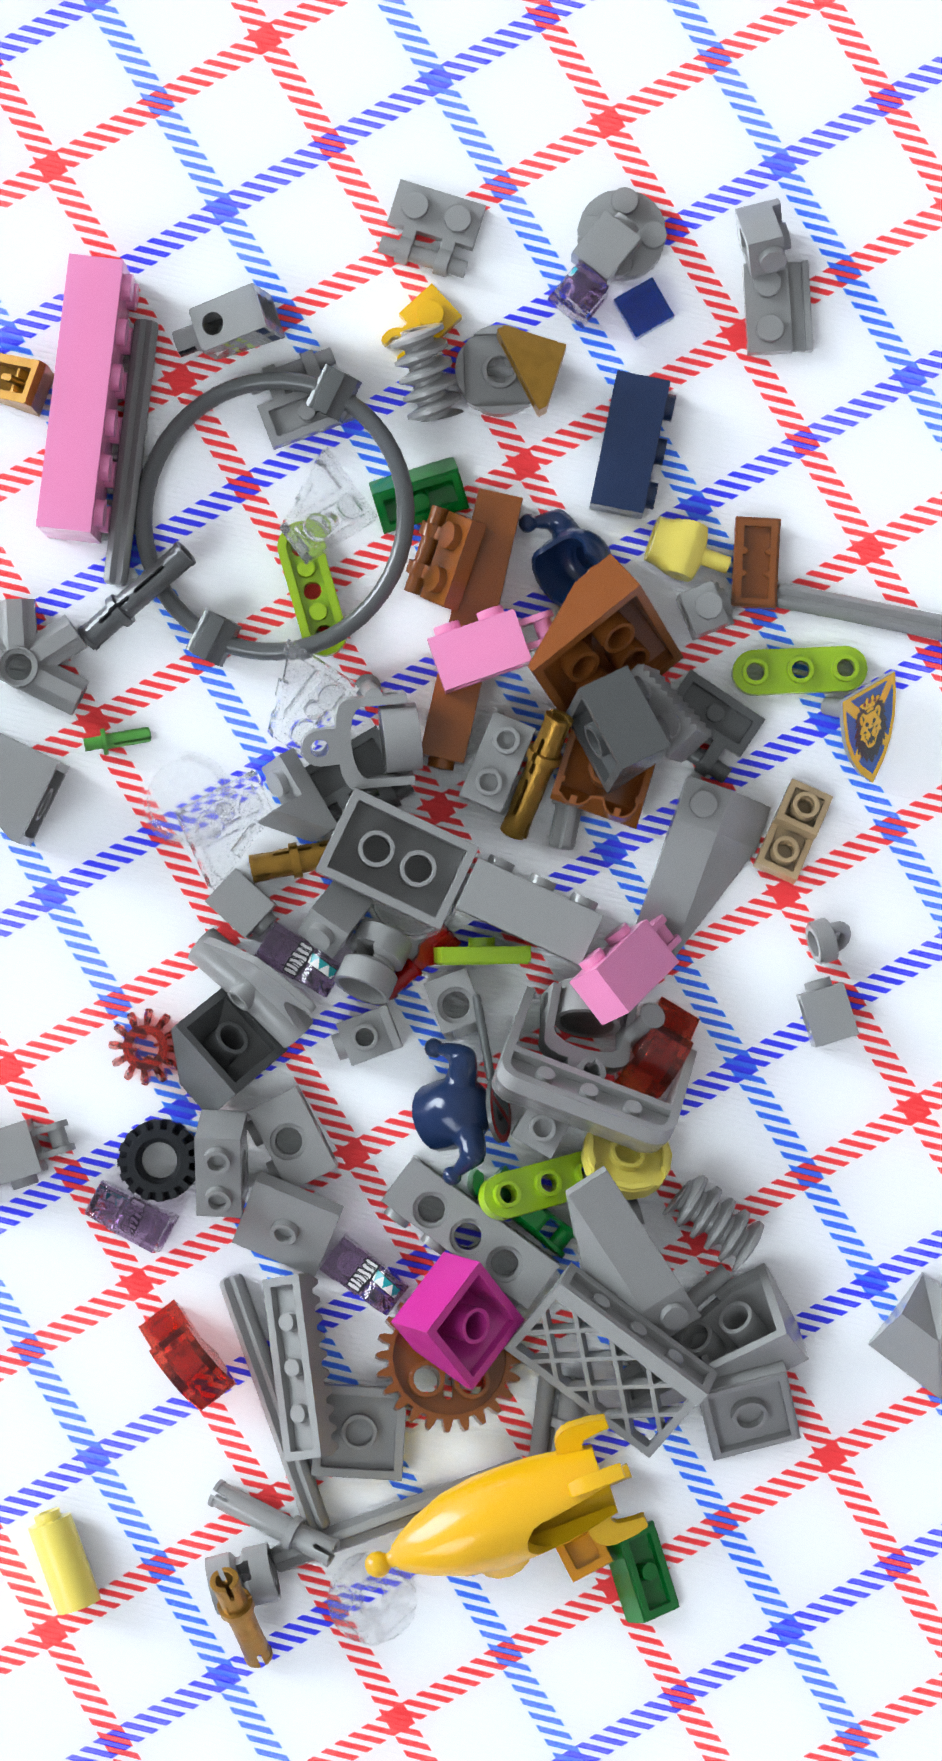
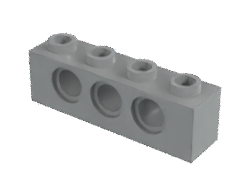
M413 1155L381 1200V1202L388 1206L384 1211L385 1215L403 1228H406L409 1223L417 1227L424 1233L420 1240L436 1253L442 1255L445 1250H448L454 1255L479 1261L515 1308L518 1304H521L526 1309H529L560 1267L557 1259L504 1220H494L488 1217L482 1211L477 1200L458 1186L445 1183L443 1175L416 1155ZM435 1196L443 1202L445 1211L439 1219L427 1220L421 1216L418 1205L423 1198ZM464 1223H472L481 1231L480 1241L472 1247L461 1246L455 1239L456 1229ZM508 1250L515 1254L518 1263L512 1272L501 1274L493 1269L491 1260L498 1251Z

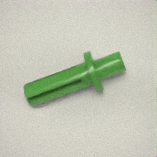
M149 727L105 734V729L102 728L100 729L101 736L84 738L83 742L85 752L103 749L104 755H109L108 749L151 742L152 736Z

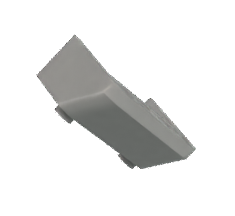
M527 986L491 1080L494 1092L508 1103L521 1106L628 1147L636 1152L653 1153L658 1151L670 1140L678 1123L697 1051L691 1048L688 1049L665 1102L516 1045L536 990Z

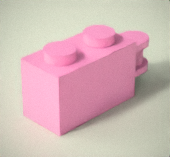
M498 605L477 613L478 621L461 627L459 620H455L435 627L433 629L435 636L427 638V642L445 694L528 666L532 659L530 652L538 649L552 624L550 619L554 617L552 609L518 620L515 609L504 612L503 606ZM533 625L538 640L526 644L522 628Z
M663 914L650 922L645 919L631 927L626 922L622 923L604 938L608 944L604 949L599 947L593 950L579 963L582 970L569 983L602 1026L628 1014L679 963L671 951L682 941V938L679 934L673 935L665 925L667 919Z

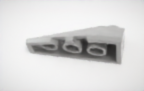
M688 776L684 781L636 924L645 919L650 922L663 914L667 919L665 922L667 928L673 935L679 934L682 938V941L671 951L676 956L757 850L771 807L733 790Z
M605 1166L565 1191L573 1234L577 1240L581 1270L670 1337L702 1317Z
M765 1263L730 1279L714 1293L716 1298L699 1312L702 1317L671 1336V1338L718 1372L716 1378L782 1360L787 1371L809 1360L798 1323ZM636 1360L624 1368L625 1379L647 1378L646 1368ZM658 1388L662 1406L676 1404L687 1399L673 1388ZM627 1389L631 1407L653 1406L650 1389Z

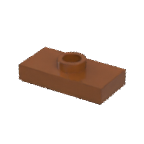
M735 517L730 600L732 608L776 609L781 519Z

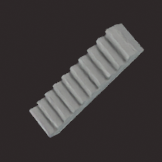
M310 1273L262 1280L284 1462L333 1456V1453L339 1448V1443L331 1440V1434L337 1430L336 1424L329 1421V1416L334 1412V1406L326 1401V1398L332 1393V1388L324 1384V1379L330 1375L329 1370L322 1366V1361L327 1357V1351L321 1349L319 1345L325 1339V1333L317 1330V1325L323 1320V1317L315 1312V1306L321 1301L320 1297L313 1294L312 1290L318 1284V1279L311 1276Z

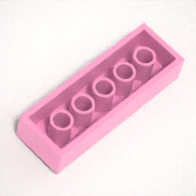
M69 253L36 527L47 538L101 544L102 533H109L112 506H107L108 488L114 489L117 462L113 461L112 448L113 444H120L123 420L122 417H118L117 407L118 399L125 400L128 373L124 372L123 358L124 355H131L134 330L129 328L128 317L129 310H137L139 300V284L134 283V274L130 273L123 259Z

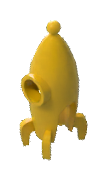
M589 1415L561 1425L554 1437L556 1451L529 1456L472 1476L439 1494L404 1527L388 1553L376 1551L368 1555L365 1560L367 1573L372 1577L380 1578L387 1575L391 1567H397L406 1572L427 1576L469 1577L483 1574L486 1577L502 1579L520 1572L531 1558L557 1548L589 1531L590 1536L595 1542L605 1546L616 1545L637 1535L648 1527L644 1512L619 1519L612 1518L613 1515L618 1513L610 1486L632 1478L628 1464L621 1465V1463L599 1469L592 1444L582 1445L589 1437L609 1428L605 1415Z

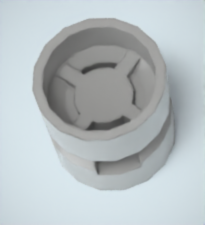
M362 921L359 923L349 946L353 954L344 956L334 982L341 990L358 1000L373 1005H385L388 1003L398 980L394 972L402 971L413 945L404 934L390 926L375 921Z
M268 1542L242 1548L240 1556L237 1557L231 1552H225L205 1558L207 1583L217 1615H220L217 1609L218 1600L210 1587L209 1581L215 1571H218L221 1580L225 1581L226 1577L222 1571L223 1567H231L236 1570L242 1587L249 1591L255 1606L281 1600L278 1573L271 1558V1548ZM250 1573L251 1580L244 1583L242 1574Z

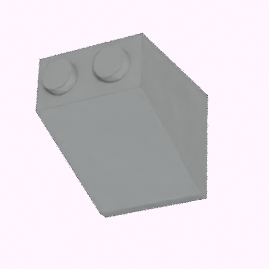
M0 733V828L11 841L31 847L70 766Z

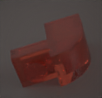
M662 996L655 1004L659 1005L665 1013L664 1024L661 1027L652 1028L631 1048L628 1064L615 1074L612 1081L656 1099L662 1096L684 1064L694 1044L691 1039L700 1020Z
M174 1299L138 1326L151 1347L149 1350L150 1354L176 1389L198 1410L202 1411L237 1384L217 1351L201 1338L183 1307Z

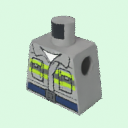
M254 283L247 284L189 309L192 325L172 332L176 349L181 357L202 350L204 354L215 360L285 338L272 295ZM223 324L221 331L218 333L219 327Z

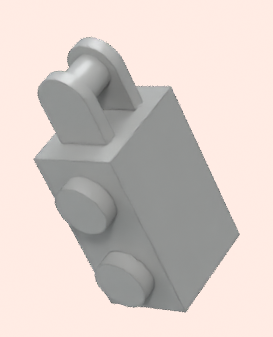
M30 1118L0 1128V1186L11 1182L13 1190H17L38 1183L37 1174L48 1170L45 1159L76 1149L75 1143L69 1142L64 1127L69 1125L67 1119L35 1128L33 1120ZM47 1132L52 1149L42 1152L37 1135Z

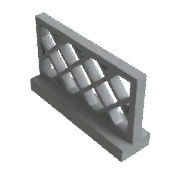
M572 1262L504 1347L506 1351L591 1415L604 1414L609 1428L648 1458L655 1453L695 1406L699 1407L706 1399L718 1372ZM555 1300L572 1312L574 1323H552L549 1308ZM542 1317L543 1324H536ZM599 1332L609 1340L611 1350L589 1351L585 1333ZM576 1333L579 1351L558 1352L554 1334ZM545 1334L549 1353H534L523 1345L521 1341L526 1335ZM636 1360L646 1368L647 1378L625 1379L622 1361ZM613 1361L616 1379L594 1380L591 1362ZM582 1362L585 1380L571 1381L562 1374L560 1363ZM658 1388H673L687 1399L681 1406H662ZM627 1389H650L653 1406L631 1407ZM597 1390H618L622 1408H607L598 1401ZM655 1417L658 1432L649 1440L635 1429L633 1418ZM664 1417H670L665 1423Z

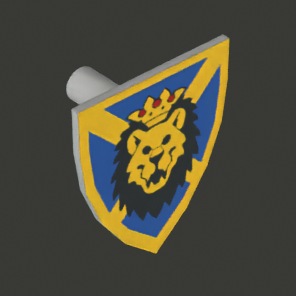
M895 671L886 673L842 700L825 697L821 703L822 714L840 718L842 743L848 760L856 772L871 783L874 782L884 761L892 734L896 705Z

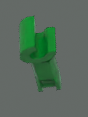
M506 1165L501 1166L495 1175L509 1171ZM477 1168L472 1169L467 1178L469 1193L476 1200H478L480 1186L484 1182V1174ZM502 1187L500 1196L503 1201L509 1203L511 1201V1193L508 1189ZM549 1209L511 1218L560 1258L565 1256L563 1250L571 1239L576 1240L573 1229ZM548 1220L558 1227L549 1239L539 1232Z

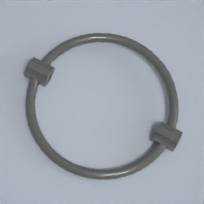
M327 364L324 365L319 377L293 372H262L231 379L211 388L184 407L157 439L141 474L135 515L136 544L144 570L158 560L153 535V504L158 480L167 458L183 434L198 419L218 405L237 396L263 390L299 391L310 394L305 405L340 423H343L347 413L350 414L368 431L378 445L387 462L395 488L397 521L389 559L374 588L353 612L330 628L306 638L287 642L249 641L237 637L242 626L222 615L205 609L201 618H199L180 600L171 585H169L157 598L167 612L184 629L192 634L185 648L192 654L220 667H223L229 654L262 661H281L312 655L328 649L354 634L380 610L391 595L404 570L412 544L415 521L413 486L402 451L392 433L377 414L356 397L362 384L358 379Z

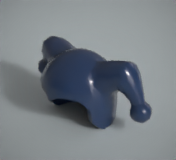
M554 509L537 516L527 513L519 519V527L524 533H530L539 528L547 529L552 534V538L533 553L531 564L538 585L544 594L559 607L562 606L574 583L586 574L592 566L598 564L611 554L610 548L599 535L590 530L581 529L574 519L561 509Z
M431 1038L425 1043V1053L433 1058H437L440 1055L444 1056L449 1062L448 1072L445 1078L426 1084L415 1093L412 1102V1118L419 1137L430 1149L440 1152L459 1148V1158L455 1165L447 1167L443 1171L445 1183L457 1185L460 1183L462 1175L481 1165L486 1156L485 1134L490 1129L486 1111V1089L477 1081L478 1066L474 1049L457 1043H442V1041L436 1038Z

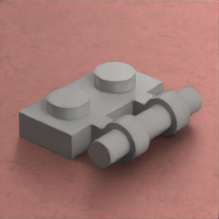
M400 179L387 219V225L401 229L403 232L399 240L382 235L378 252L394 257V262L407 266L408 262L431 268L433 269L432 274L446 277L447 274L464 279L469 262L452 256L455 247L473 252L486 211V205ZM417 235L440 241L441 245L438 252L414 245Z
M330 347L315 353L311 349L300 353V359L279 367L271 364L263 367L262 371L293 372L319 377L320 370L323 369L325 364L332 366L336 364ZM270 390L273 400L257 405L273 450L355 420V418L347 413L343 423H340L308 407L305 404L310 394L299 391L286 394L284 390ZM257 391V392H251V393H252V395H255V394L261 393V392H263V391Z

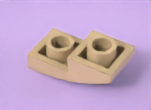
M792 778L767 831L753 867L794 885L834 796Z

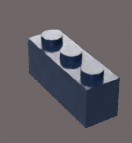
M617 370L589 509L640 520L643 517L645 508L653 510L659 484L650 482L653 465L662 466L668 440L659 438L662 421L671 422L676 401V395L668 394L671 381Z

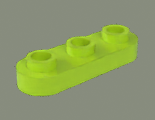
M294 524L287 527L278 539L277 550L301 636L306 638L317 634L320 628H330L344 618L320 535L314 528L306 524ZM298 541H305L309 544V551L304 556H296L292 552L293 545ZM317 584L321 587V594L317 599L311 600L305 596L304 591L308 585ZM347 638L314 655L330 657L339 653L345 646Z
M850 646L757 649L746 651L736 659L732 666L731 677L735 687L743 694L749 696L849 692L859 687L867 676L868 666L864 655L856 648ZM846 660L852 664L853 673L851 676L845 677L839 674L837 665L840 661ZM802 662L808 667V675L805 678L794 676L792 672L794 663ZM758 664L762 667L763 677L760 680L749 678L747 674L749 665Z
M581 1151L489 1177L482 1183L478 1192V1201L482 1211L488 1217L502 1221L567 1203L565 1191L584 1179L582 1174L583 1165L580 1159ZM543 1176L549 1178L552 1183L550 1192L542 1187L541 1180ZM502 1187L508 1189L511 1193V1201L509 1203L503 1201L500 1196Z

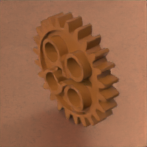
M400 1302L397 1305L398 1312L402 1308L404 1303ZM388 1316L385 1320V1323L393 1330V1333L379 1334L377 1338L378 1341L388 1346V1349L375 1354L374 1359L387 1362V1367L377 1372L376 1377L382 1379L390 1378L391 1384L382 1393L384 1396L394 1393L398 1394L400 1398L394 1405L393 1409L395 1411L402 1409L406 1405L411 1408L408 1416L409 1423H412L422 1415L425 1416L424 1426L427 1431L438 1420L441 1421L444 1434L450 1432L453 1421H457L462 1432H466L469 1430V1417L472 1416L481 1426L486 1423L485 1408L495 1415L502 1411L496 1401L497 1397L504 1400H510L513 1397V1394L505 1387V1384L518 1383L520 1381V1377L511 1372L510 1367L519 1365L522 1362L504 1348L481 1378L482 1387L478 1394L466 1393L462 1390L460 1383L450 1376L452 1397L451 1399H446L444 1397L446 1373L413 1350L391 1323L394 1317ZM418 1369H429L435 1374L437 1386L433 1392H422L414 1384V1374Z

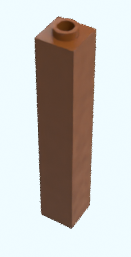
M481 488L478 489L472 519L487 526L458 611L451 610L449 622L459 620L462 627L478 621L477 613L500 605L522 508V497ZM437 673L422 740L423 757L428 758L427 766L446 771H453L455 764L464 766L483 681L445 694L439 674Z

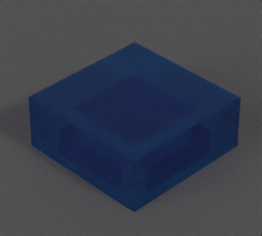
M653 277L613 299L614 306L635 341L673 320L675 316Z

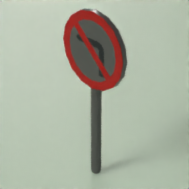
M476 993L472 996L485 1074L488 1081L486 1090L487 1120L494 1140L498 1143L507 1142L510 1136L511 1105L502 1100L491 1086L494 1067L482 999Z

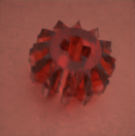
M147 1008L144 1012V1025H142L138 1015L133 1011L127 1014V1019L132 1027L131 1030L120 1023L114 1026L115 1032L125 1038L124 1041H110L108 1047L112 1050L123 1049L124 1055L113 1059L112 1064L114 1067L121 1066L126 1062L130 1064L123 1076L126 1080H131L136 1075L138 1069H140L141 1085L147 1086L151 1082V1069L154 1070L160 1082L168 1080L163 1064L177 1070L176 1059L170 1056L171 1052L175 1053L174 1045L171 1041L172 1033L171 1030L169 1032L165 1030L172 1018L168 1013L162 1015L155 1025L154 1009ZM152 1035L158 1042L153 1046L159 1047L157 1055L150 1054L142 1058L138 1054V1050H141L142 1047H137V1041L139 1038L148 1039Z

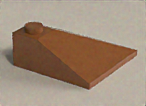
M609 554L601 562L592 566L586 574L574 583L527 667L556 710L566 713L580 687L628 665L631 671L637 664H645L660 670V675H663L684 657L642 586L612 554Z

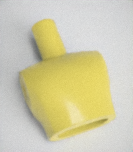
M659 516L652 529L645 550L644 561L651 563L671 578L690 582L701 565L726 574L732 557L706 548L708 527L703 523L690 519H669Z

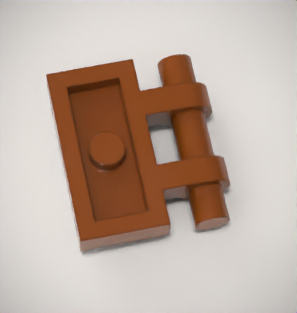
M433 504L428 520H423L418 533L422 534L415 558L409 559L405 571L409 573L404 590L420 595V597L444 608L458 611L487 525Z

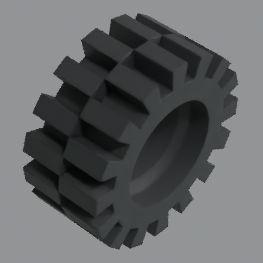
M153 1119L138 1125L126 1135L124 1142L121 1143L118 1150L120 1155L117 1158V1167L120 1166L121 1174L119 1175L122 1182H126L129 1186L127 1189L133 1194L136 1193L141 1196V1199L147 1201L164 1202L165 1200L179 1197L195 1182V1136L192 1132H188L184 1125L172 1122L170 1119ZM157 1142L171 1146L177 1156L175 1170L172 1174L163 1178L150 1175L142 1163L145 1149Z

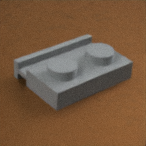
M787 261L785 270L753 278L750 276L746 263H743L742 277L747 356L792 354V352L812 353L813 332L809 261Z

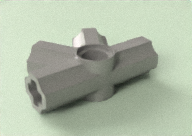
M35 599L0 600V680L73 716L90 681L60 665L87 648L83 639L66 614L37 632ZM17 656L28 657L31 662V672L23 680H14L8 673L9 663Z

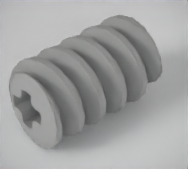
M443 322L400 332L401 337L390 344L391 349L405 351V355L394 362L395 367L409 368L410 372L399 379V384L413 386L414 389L403 397V401L418 405L417 409L407 415L408 420L430 422L456 416L464 412L462 409L450 408L461 399L459 392L446 390L457 382L455 374L442 373L443 370L453 364L452 359L449 356L437 355L448 347L447 339L433 337L444 329Z
M700 1175L692 1181L689 1180L679 1190L662 1214L665 1216L677 1209L679 1215L675 1225L680 1227L689 1221L693 1222L690 1237L694 1239L705 1232L707 1238L703 1248L709 1250L720 1244L722 1247L718 1260L722 1262L733 1255L736 1258L732 1268V1272H734L748 1259L757 1247L765 1225L759 1220L747 1227L751 1213L743 1209L733 1215L736 1201L731 1197L719 1204L722 1189L715 1186L704 1192L708 1178L705 1175Z

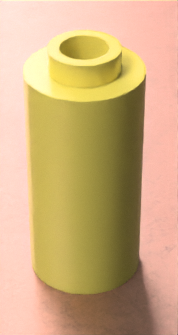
M55 1507L35 1515L34 1520L36 1524L30 1526L28 1531L58 1615L69 1614L98 1602L101 1596L71 1512L61 1513L60 1508Z

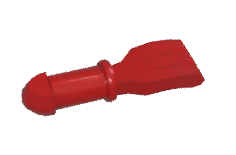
M444 923L439 931L436 929L432 930L419 943L416 956L412 960L407 958L402 971L395 972L398 980L389 1001L397 998L398 993L417 976H422L421 970L427 966L436 965L434 963L433 947H458L461 944L459 939L454 937V934L448 930Z

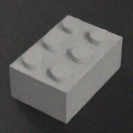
M354 788L315 872L439 931L479 846Z
M493 854L489 855L487 861L478 858L455 909L579 965L584 960L604 916L595 911L598 903L575 892L571 894L569 899L554 893L553 891L557 884L534 873H531L528 880L512 873L515 867L514 864Z

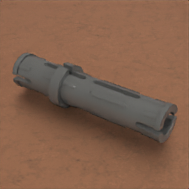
M176 541L166 553L145 569L141 575L117 596L111 594L105 599V606L83 626L77 628L78 634L90 648L97 651L123 626L130 627L136 621V614L185 571L196 564L193 555L182 543Z

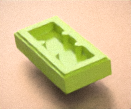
M495 937L468 938V947H433L434 963L436 965L529 964L531 962V946H496Z

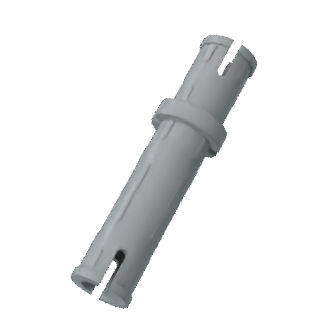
M220 1479L213 1487V1491L227 1497L228 1500L218 1494L215 1496L210 1494L207 1502L208 1506L215 1507L281 1542V1547L288 1551L294 1548L322 1563L325 1567H328L333 1561L335 1555L319 1546L331 1552L333 1550L338 1551L340 1540L334 1539L307 1525L305 1518L299 1515H295L293 1518L226 1483L223 1479Z

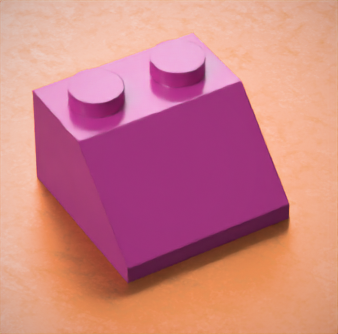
M443 1252L392 1319L391 1323L414 1351L466 1388L473 1390L525 1319L479 1261Z

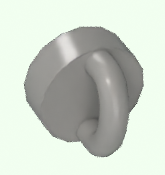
M825 917L808 922L805 928V935L813 959L820 965L838 960L839 951L843 950L850 941V926L843 921L830 923ZM840 932L839 938L836 939L835 933Z

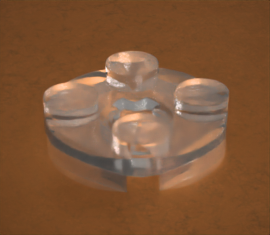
M363 1552L349 1557L336 1569L331 1578L327 1604L332 1621L345 1636L353 1641L373 1647L394 1640L409 1627L415 1616L418 1595L415 1578L410 1572L400 1570L397 1567H391L388 1574L384 1577L375 1578L369 1575L365 1569V1560L371 1553ZM367 1587L369 1590L374 1591L379 1587L383 1590L384 1593L381 1596L383 1605L377 1609L375 1606L366 1608L362 1604L365 1599L362 1593L364 1588Z

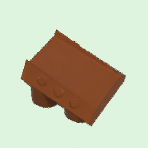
M571 728L550 799L637 829L656 764L615 791L607 794Z

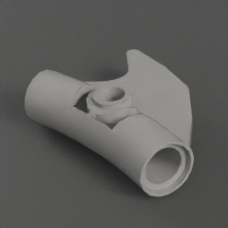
M215 928L206 931L192 947L188 960L226 991L230 1000L257 1020L283 1048L292 1045L310 1028L313 1019L307 1013L311 1014L317 1008L315 1003L260 958L237 948Z

